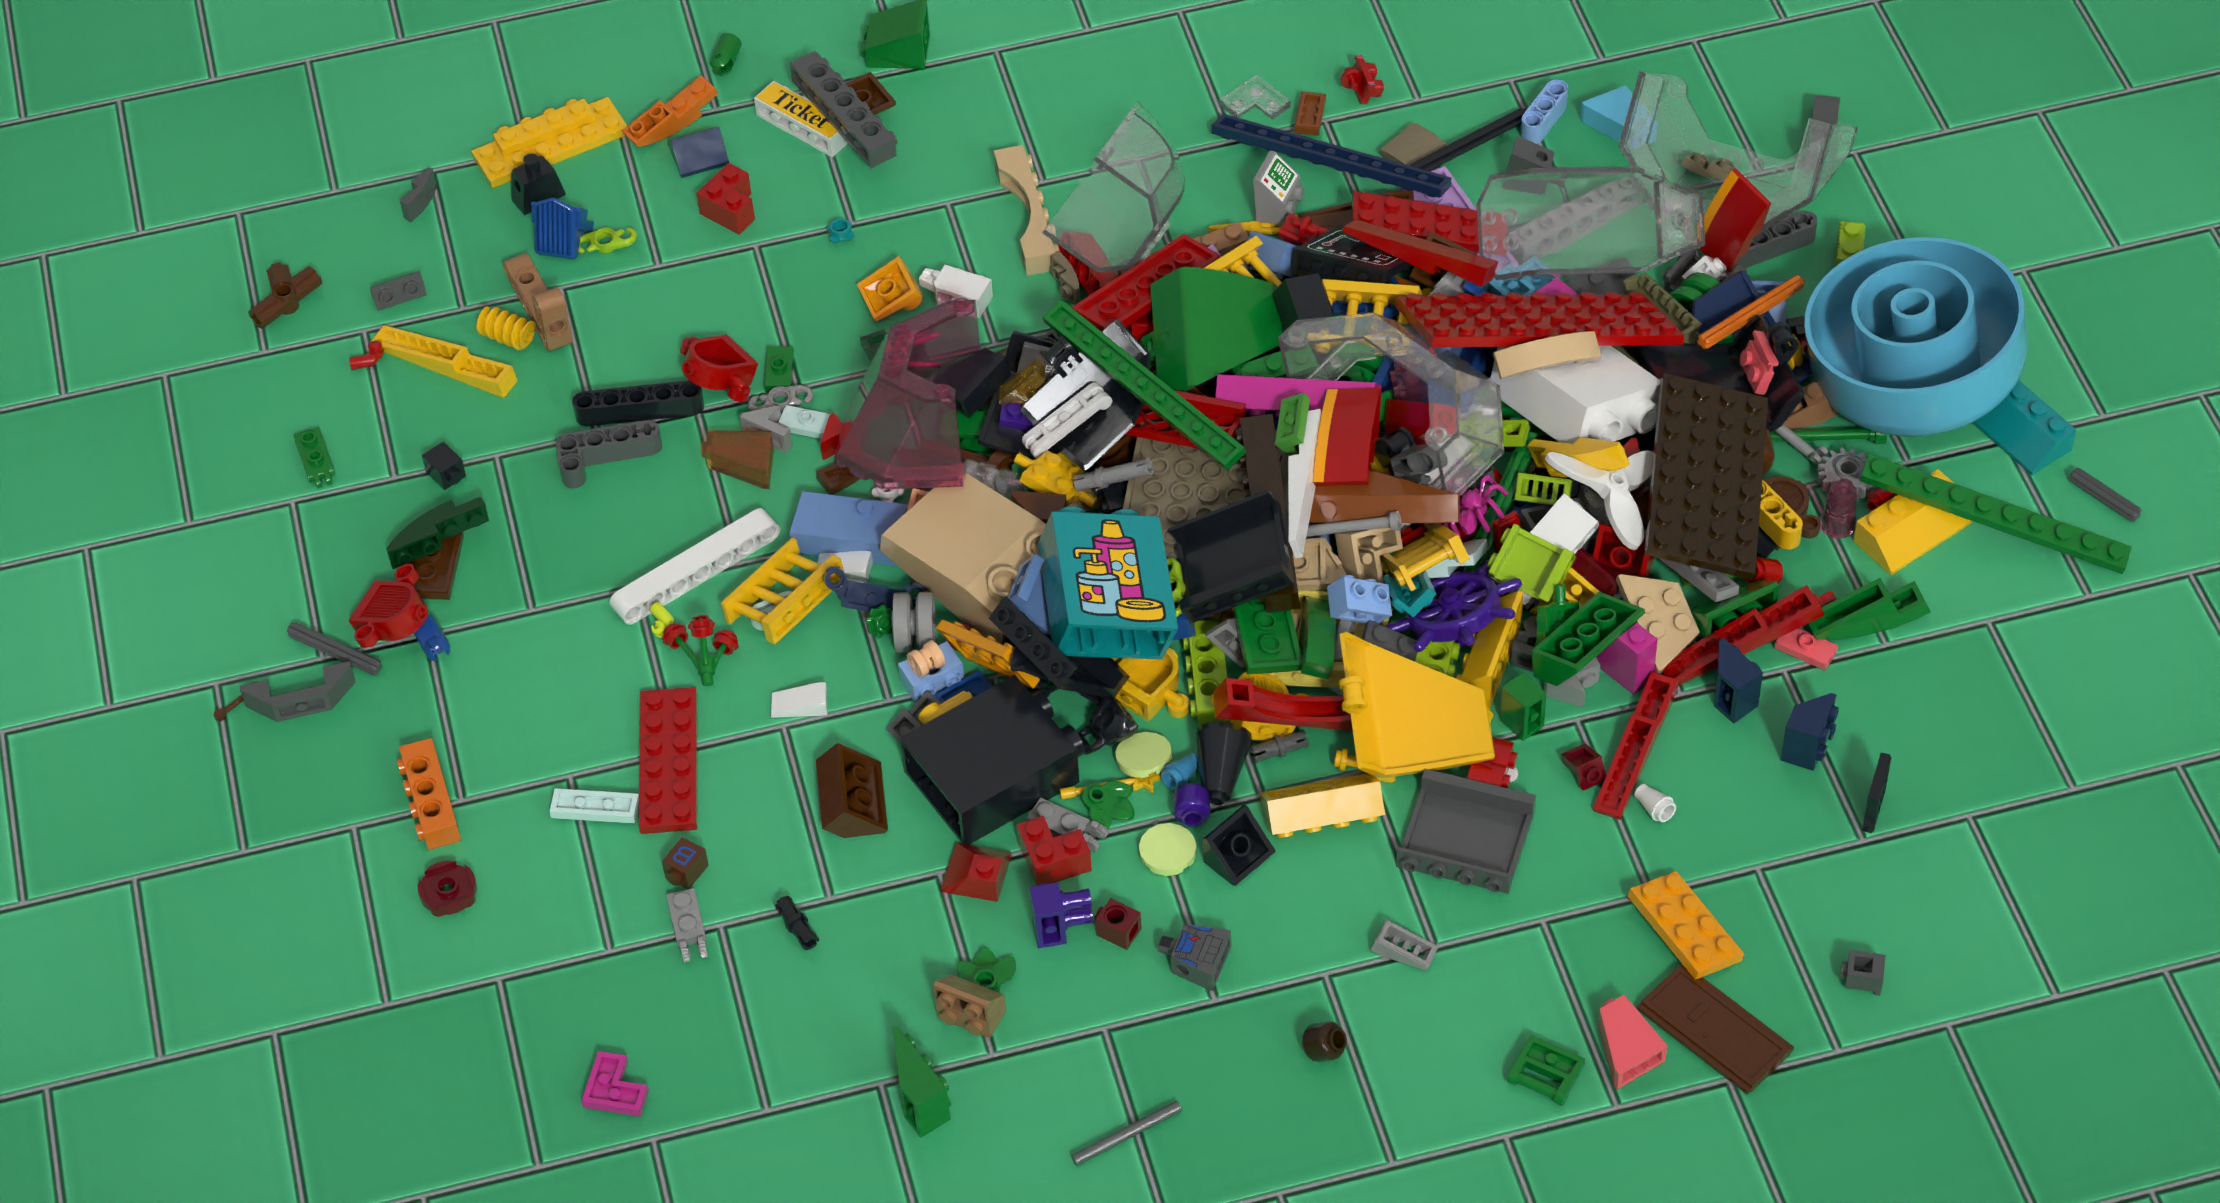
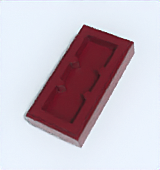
M1580 548L1575 554L1576 559L1571 568L1600 592L1612 597L1616 595L1619 591V586L1616 582L1617 576L1587 551Z

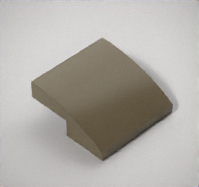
M1413 122L1382 147L1379 153L1387 160L1410 165L1447 146V144L1428 129Z

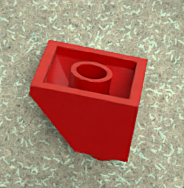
M956 842L941 892L998 902L1012 856L1011 852Z

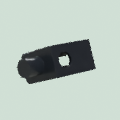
M527 154L523 158L524 164L514 168L511 172V199L524 216L532 212V201L538 202L548 198L559 199L566 195L556 171L544 156Z

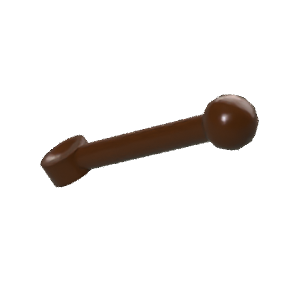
M242 695L223 710H216L214 712L215 720L223 721L226 717L225 714L244 701Z

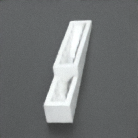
M1320 409L1308 411L1304 443L1299 444V454L1288 456L1289 543L1296 559L1303 557L1316 488L1313 483V474L1322 415Z

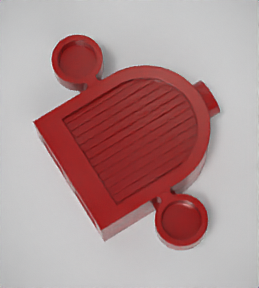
M727 334L698 339L695 336L683 339L680 352L686 358L682 364V371L688 380L710 390L727 389V395L730 399L737 402L747 401L750 394V387L748 385L752 384L758 366L757 361Z
M412 564L402 565L396 570L394 574L395 582L375 580L348 620L356 631L354 638L362 648L373 647L378 640L397 641L404 639L416 632L425 622L428 616V607L414 588L419 578V573Z

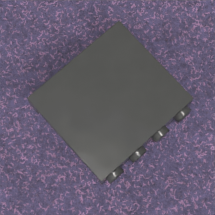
M1424 769L1421 790L1402 846L1397 848L1396 867L1410 872L1417 871L1429 874L1435 878L1458 881L1463 885L1486 888L1492 892L1509 894L1535 814L1536 795Z

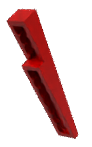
M1357 219L1345 225L1342 231L1432 275L1444 269L1480 287L1493 280L1499 262Z
M1806 585L1761 612H1758L1756 608L1686 648L1662 672L1667 677L1677 679L1679 686L1716 668L1719 640L1722 638L1726 639L1731 645L1737 646L1744 655L1825 616L1821 605Z
M1655 672L1650 673L1636 710L1631 714L1593 807L1594 812L1621 820L1678 691L1677 679Z

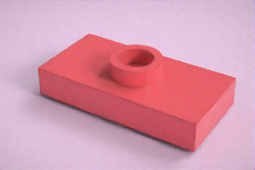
M1798 628L1779 637L1775 642V649L1822 670H1826L1838 652V645L1825 639L1816 640L1813 634Z

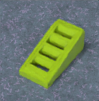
M1518 473L1514 500L1554 505L1558 501L1559 484H1564L1563 494L1565 493L1570 497L1573 480ZM1529 480H1534L1532 496H1527ZM1539 481L1543 482L1541 498L1537 497ZM1549 482L1553 483L1551 499H1547Z

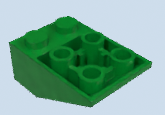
M895 1026L893 1031L903 1113L905 1119L921 1138L951 1120L949 1110L951 1101L947 1095L949 1086L942 1075L937 1076L934 1073L928 1057L925 1054L920 1055L912 1037L908 1033L903 1034L899 1027Z

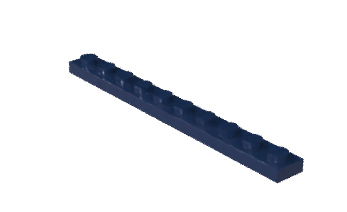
M1222 114L1212 124L1211 134L1221 136L1224 139H1233L1243 142L1245 145L1265 148L1267 151L1286 154L1291 158L1304 159L1316 165L1332 167L1337 171L1350 172L1362 178L1375 179L1383 184L1396 185L1408 191L1427 194L1430 197L1441 198L1451 187L1452 177L1230 115Z

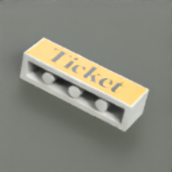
M773 81L754 97L756 116L828 156H835L848 144L808 98L800 96L788 87Z

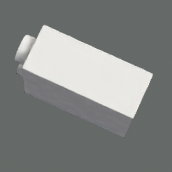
M1599 346L1602 356L1600 359L1576 364L1575 362L1528 371L1526 374L1504 379L1499 378L1494 360L1488 391L1558 442L1573 444L1579 437L1617 441L1638 433L1645 434L1650 432L1656 426L1660 380L1612 346ZM1497 347V351L1509 347Z

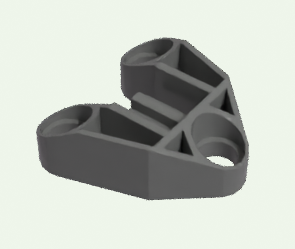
M1435 443L1410 446L1390 459L1391 474L1393 477L1428 485L1431 477L1425 474L1445 463V456L1441 448Z

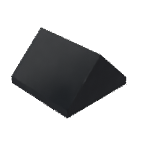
M1319 273L1287 278L1272 294L1289 343L1305 337L1306 332L1314 333L1337 322L1321 274Z
M1242 805L1203 838L1204 863L1233 886H1236L1276 852L1247 805Z

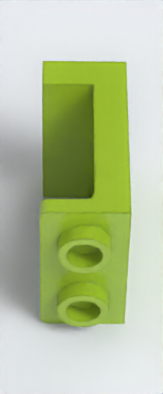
M1514 523L1511 529L1507 528L1500 541L1503 545L1499 553L1494 552L1488 562L1489 574L1502 583L1519 578L1522 581V586L1516 590L1524 592V594L1548 605L1554 600V584H1562L1576 556L1574 552L1566 548L1561 549L1521 529L1519 525Z

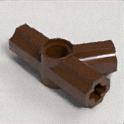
M280 262L272 264L266 270L272 294L249 310V316L255 325L262 329L282 314L288 315L296 312L299 308V301L322 284L320 276L309 266L291 278L288 265H283Z

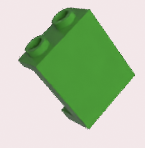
M1304 392L1281 401L1275 445L1288 456L1299 454V444L1304 443L1310 398Z

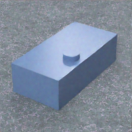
M802 491L790 529V539L793 537L797 540L800 554L819 556L820 553L871 551L874 564L897 566L880 551L881 535L907 512L908 504Z

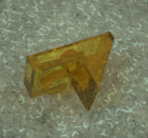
M1038 358L1000 386L998 402L1001 405L1016 402L1023 406L1038 392L1036 389L1043 384L1046 365Z

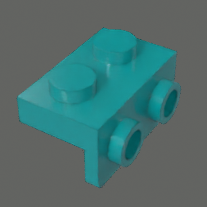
M1426 571L1411 578L1416 587L1413 591H1410L1405 586L1400 587L1398 582L1389 574L1383 577L1385 584H1389V593L1393 599L1391 604L1400 613L1406 611L1413 618L1423 607L1430 605L1436 595Z

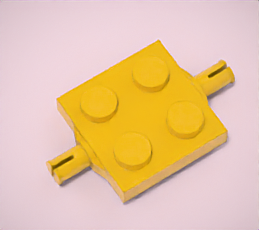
M1048 450L1035 460L1029 459L1020 452L1016 455L1014 463L1026 469L1022 473L1019 482L1038 493L1065 494L1067 505L1079 500L1090 508L1095 506L1098 498L1085 492V490L1078 492L1074 486V476L1085 473L1078 467L1073 466Z

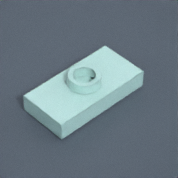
M786 405L778 423L790 429V433L822 439L829 415L831 414Z

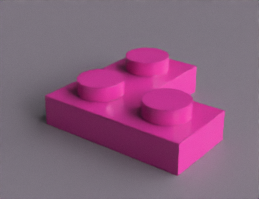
M598 1051L582 1098L583 1108L641 1117L649 1090L647 1085L622 1081L628 1064L627 1055Z

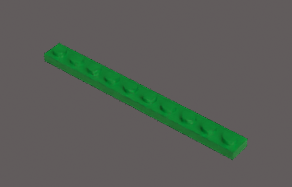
M1063 300L1059 301L1042 317L1045 324L1063 336L1072 346L1226 471L1246 453L1244 446Z
M1868 454L1859 480L1861 482L2121 574L2126 569L2132 546L1872 454Z

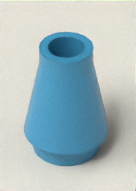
M1190 753L1186 757L1166 765L1161 773L1164 785L1170 790H1177L1179 787L1187 784L1199 768L1198 756L1195 753Z

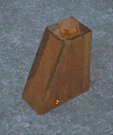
M772 431L707 432V440L702 442L701 451L702 457L707 459L709 469L763 489H770L774 454Z

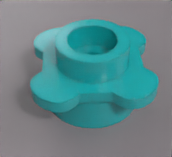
M843 218L833 220L827 226V231L831 234L829 237L830 241L838 243L852 240L854 238V232L851 231L852 223Z

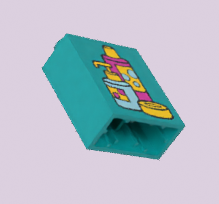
M1065 507L1057 512L1052 511L1038 542L1039 555L1044 559L1041 569L1052 642L1066 656L1163 660L1178 630L1160 517L1140 516L1138 512L1130 509L1118 510L1111 514L1086 513L1084 509L1079 507Z

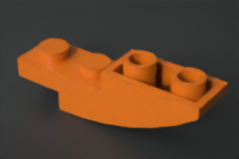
M701 75L666 104L659 100L623 129L622 132L637 147L661 141L702 116L700 109L716 97L718 92Z

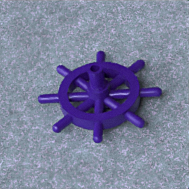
M1488 562L1482 563L1476 572L1451 573L1449 577L1434 578L1431 580L1436 595L1431 604L1423 607L1414 618L1406 612L1407 618L1390 623L1385 627L1396 632L1410 628L1412 633L1419 638L1414 643V650L1416 652H1422L1430 642L1455 640V643H1460V648L1470 646L1475 641L1473 634L1488 626L1495 618H1514L1515 611L1512 608L1501 607L1500 595L1519 589L1522 586V581L1519 578H1514L1496 585L1487 576L1490 570L1487 567Z

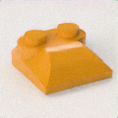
M900 256L857 284L875 321L883 319L900 309L913 310L921 303L923 298L913 274Z

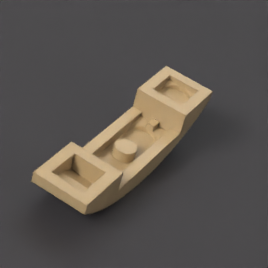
M1595 331L1548 337L1493 353L1500 379L1523 375L1532 370L1575 362L1576 364L1602 357Z

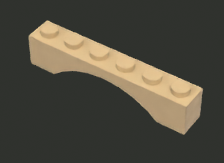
M1023 145L994 150L995 170L1000 186L1018 197L1030 215V222L1026 232L1020 239L1021 258L1026 275L1050 272L1052 268L1051 255L1058 252L1059 247L1058 244H1053L1052 242L1055 241L1052 225H1047L1049 223L1047 208H1042L1041 206L1044 205L1043 194L1041 190L1036 189L1038 187V178L1036 172H1031V169H1033L1031 155H1026Z

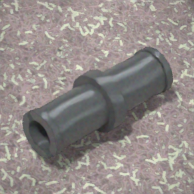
M1302 729L1282 737L1276 735L1273 736V740L1254 746L1251 745L1250 753L1255 754L1251 755L1254 763H1258L1275 756L1281 758L1286 756L1288 752L1309 747V741L1303 739L1307 737V734Z

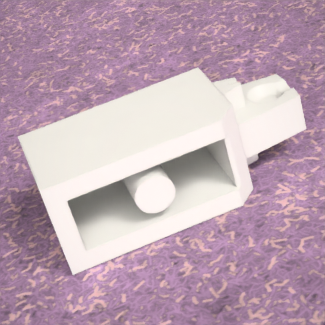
M944 265L941 271L925 268L919 277L920 286L935 293L937 305L980 318L993 298L991 279L948 265Z

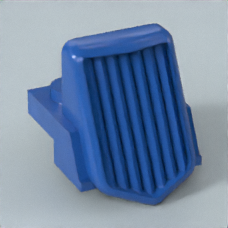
M548 198L538 202L532 201L535 252L544 256L576 259L578 257L581 235L584 234V231L593 232L594 222L587 220L588 210L573 207L557 198Z

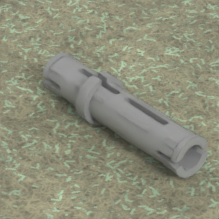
M1145 458L1110 468L1098 467L1094 471L1075 475L1074 486L1078 492L1095 487L1103 489L1107 488L1109 484L1153 475L1154 471L1149 469H1154L1150 458Z

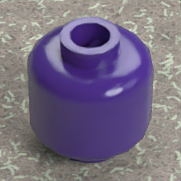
M1189 783L1179 787L1174 792L1172 798L1175 818L1180 823L1193 827L1200 825L1209 818L1211 812L1209 793L1203 786Z

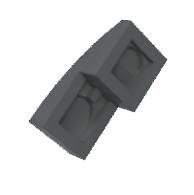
M430 167L411 181L413 190L400 200L403 216L409 222H412L424 211L435 194L437 186L433 169Z
M927 690L910 711L903 709L886 730L900 743V737L923 725L918 717L926 706L931 703H938L940 705L942 702Z

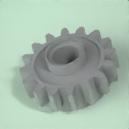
M1840 448V453L1838 454L1831 450L1829 457L1823 456L1817 470V483L1822 484L1821 490L1826 491L1829 497L1840 501L1853 502L1860 498L1864 499L1866 493L1873 491L1872 485L1859 481L1866 461L1865 452H1861L1858 455L1855 454V448H1852L1850 452H1845L1844 448Z

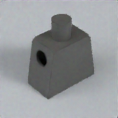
M1517 136L1502 186L1541 193L1544 191L1547 180L1562 184L1566 169L1552 166L1555 154L1552 150Z

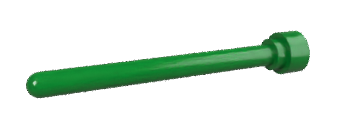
M1866 428L1791 430L1804 441L1869 439V442L1874 441L1875 444H1886L1887 434L1874 432ZM1770 431L1772 442L1786 441L1777 432Z

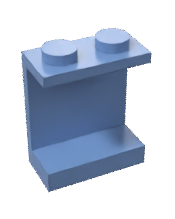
M1035 553L1021 564L1008 598L1043 633L1052 638L1043 575L1039 572L1044 559Z

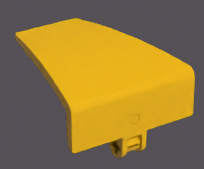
M1340 633L1345 678L1339 680V688L1343 690L1344 697L1342 710L1351 715L1359 770L1378 778L1423 773L1424 769L1436 771L1495 758L1485 690L1373 645L1351 633Z

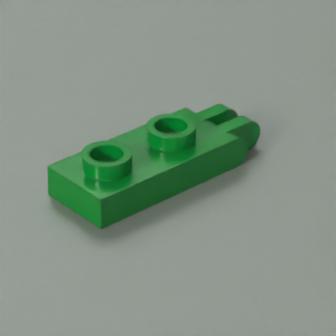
M319 427L294 434L295 443L309 482L315 481L317 488L322 487L320 479L325 478L327 485L333 484L331 476L335 475Z

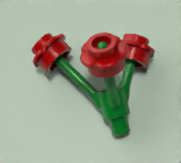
M698 615L692 618V621L688 624V629L691 630L693 637L700 638L701 657L697 658L686 645L688 633L686 632L685 625L675 623L668 625L663 631L662 638L663 643L669 645L672 649L681 647L694 663L699 675L702 676V685L711 686L714 684L713 675L722 654H732L734 650L738 649L739 645L737 636L732 631H718L714 634L713 646L717 652L714 657L708 656L706 637L714 633L713 627L715 622L709 619L707 615Z

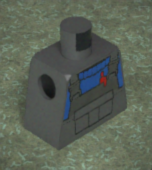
M1187 924L1183 926L1178 939L1163 935L1159 943L1158 952L1171 956V972L1207 990L1214 991L1231 949V930Z

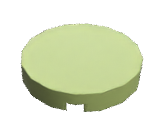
M1151 732L1134 734L1130 738L1121 741L1115 751L1119 769L1131 777L1146 778L1149 777L1150 773L1154 772L1157 775L1163 772L1164 767L1170 764L1172 760L1170 742L1164 736Z
M1172 823L1158 824L1148 829L1141 837L1139 843L1140 860L1155 874L1164 876L1177 875L1183 872L1184 868L1190 867L1194 863L1197 854L1195 838L1188 829L1181 825Z

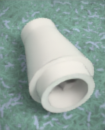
M1646 784L1640 785L1634 793V797L1640 801L1655 821L1666 822L1672 818L1676 811V804L1672 797L1652 789Z

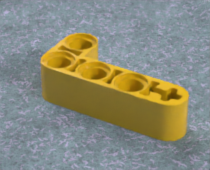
M1762 479L1759 527L1782 549H1795L1801 542L1802 519Z

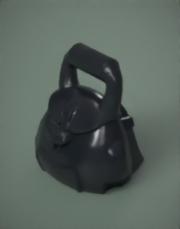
M1102 696L1098 706L1090 714L1089 725L1078 732L1084 744V755L1091 754L1105 745L1111 746L1115 742L1130 738L1137 731L1138 725L1127 709L1115 697ZM1092 733L1096 741L1090 746L1085 736Z

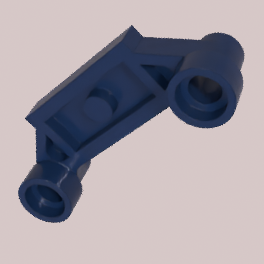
M834 566L827 568L824 573L826 586L835 591L842 599V607L869 612L872 608H878L882 604L886 605L887 609H893L894 593L908 592L910 594L913 589H918L915 595H911L913 606H916L918 593L927 592L923 585L916 582H910L902 588H895L848 579L841 568ZM832 574H838L836 579L830 580Z

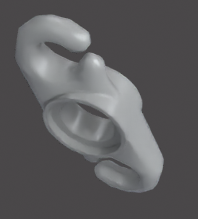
M804 385L779 386L773 388L769 394L759 396V399L765 402L761 406L754 405L757 397L752 396L749 399L748 408L754 411L779 406L780 412L783 413L786 405L802 404V400L796 397L800 393L807 394L804 399L805 403H809L813 399L814 394L808 386ZM780 396L788 398L783 403L774 402V399Z

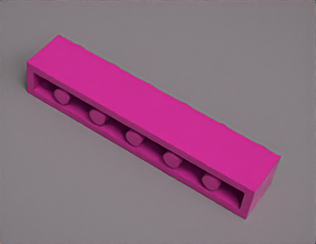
M1217 375L1216 398L1246 404V411H1249L1251 416L1275 412V417H1279L1282 399L1303 392L1310 398L1308 411L1320 409L1322 412L1327 389L1381 388L1382 385L1370 382Z

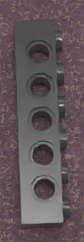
M814 51L790 63L793 83L870 168L897 156V138L895 134L884 127L880 117L874 116L865 101L862 102L857 97L855 90L844 83L842 76L838 72L835 73L826 58H822Z

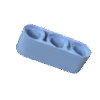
M1552 80L1546 84L1522 116L1521 138L1536 144L1544 139L1567 108L1568 85L1566 82Z

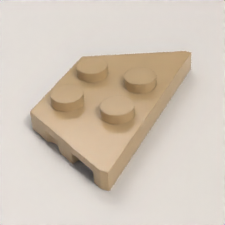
M1307 538L1302 558L1296 559L1293 553L1298 591L1327 590L1328 585L1337 581L1340 576L1347 575L1342 568L1341 561L1337 555L1333 554L1326 538Z
M1623 574L1618 575L1616 582L1624 601L1645 609V614L1634 624L1638 623L1658 639L1654 671L1660 674L1699 635L1700 631L1679 583Z

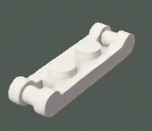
M1091 383L1023 436L1022 443L1038 459L1049 448L1097 411L1109 408L1112 404V398L1104 392L1098 383Z

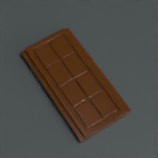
M1683 964L1676 968L1637 1006V1010L1747 1095L1794 1051V1046L1703 977L1695 980Z

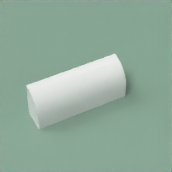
M1564 493L1530 533L1561 549L1566 548L1576 554L1600 525L1594 517ZM1492 577V579H1493L1497 584L1502 583V582H1500V581H1498V580H1496V579H1494V578ZM1513 590L1511 592H1508V594L1514 593L1518 590ZM1524 594L1523 607L1528 610L1536 599Z

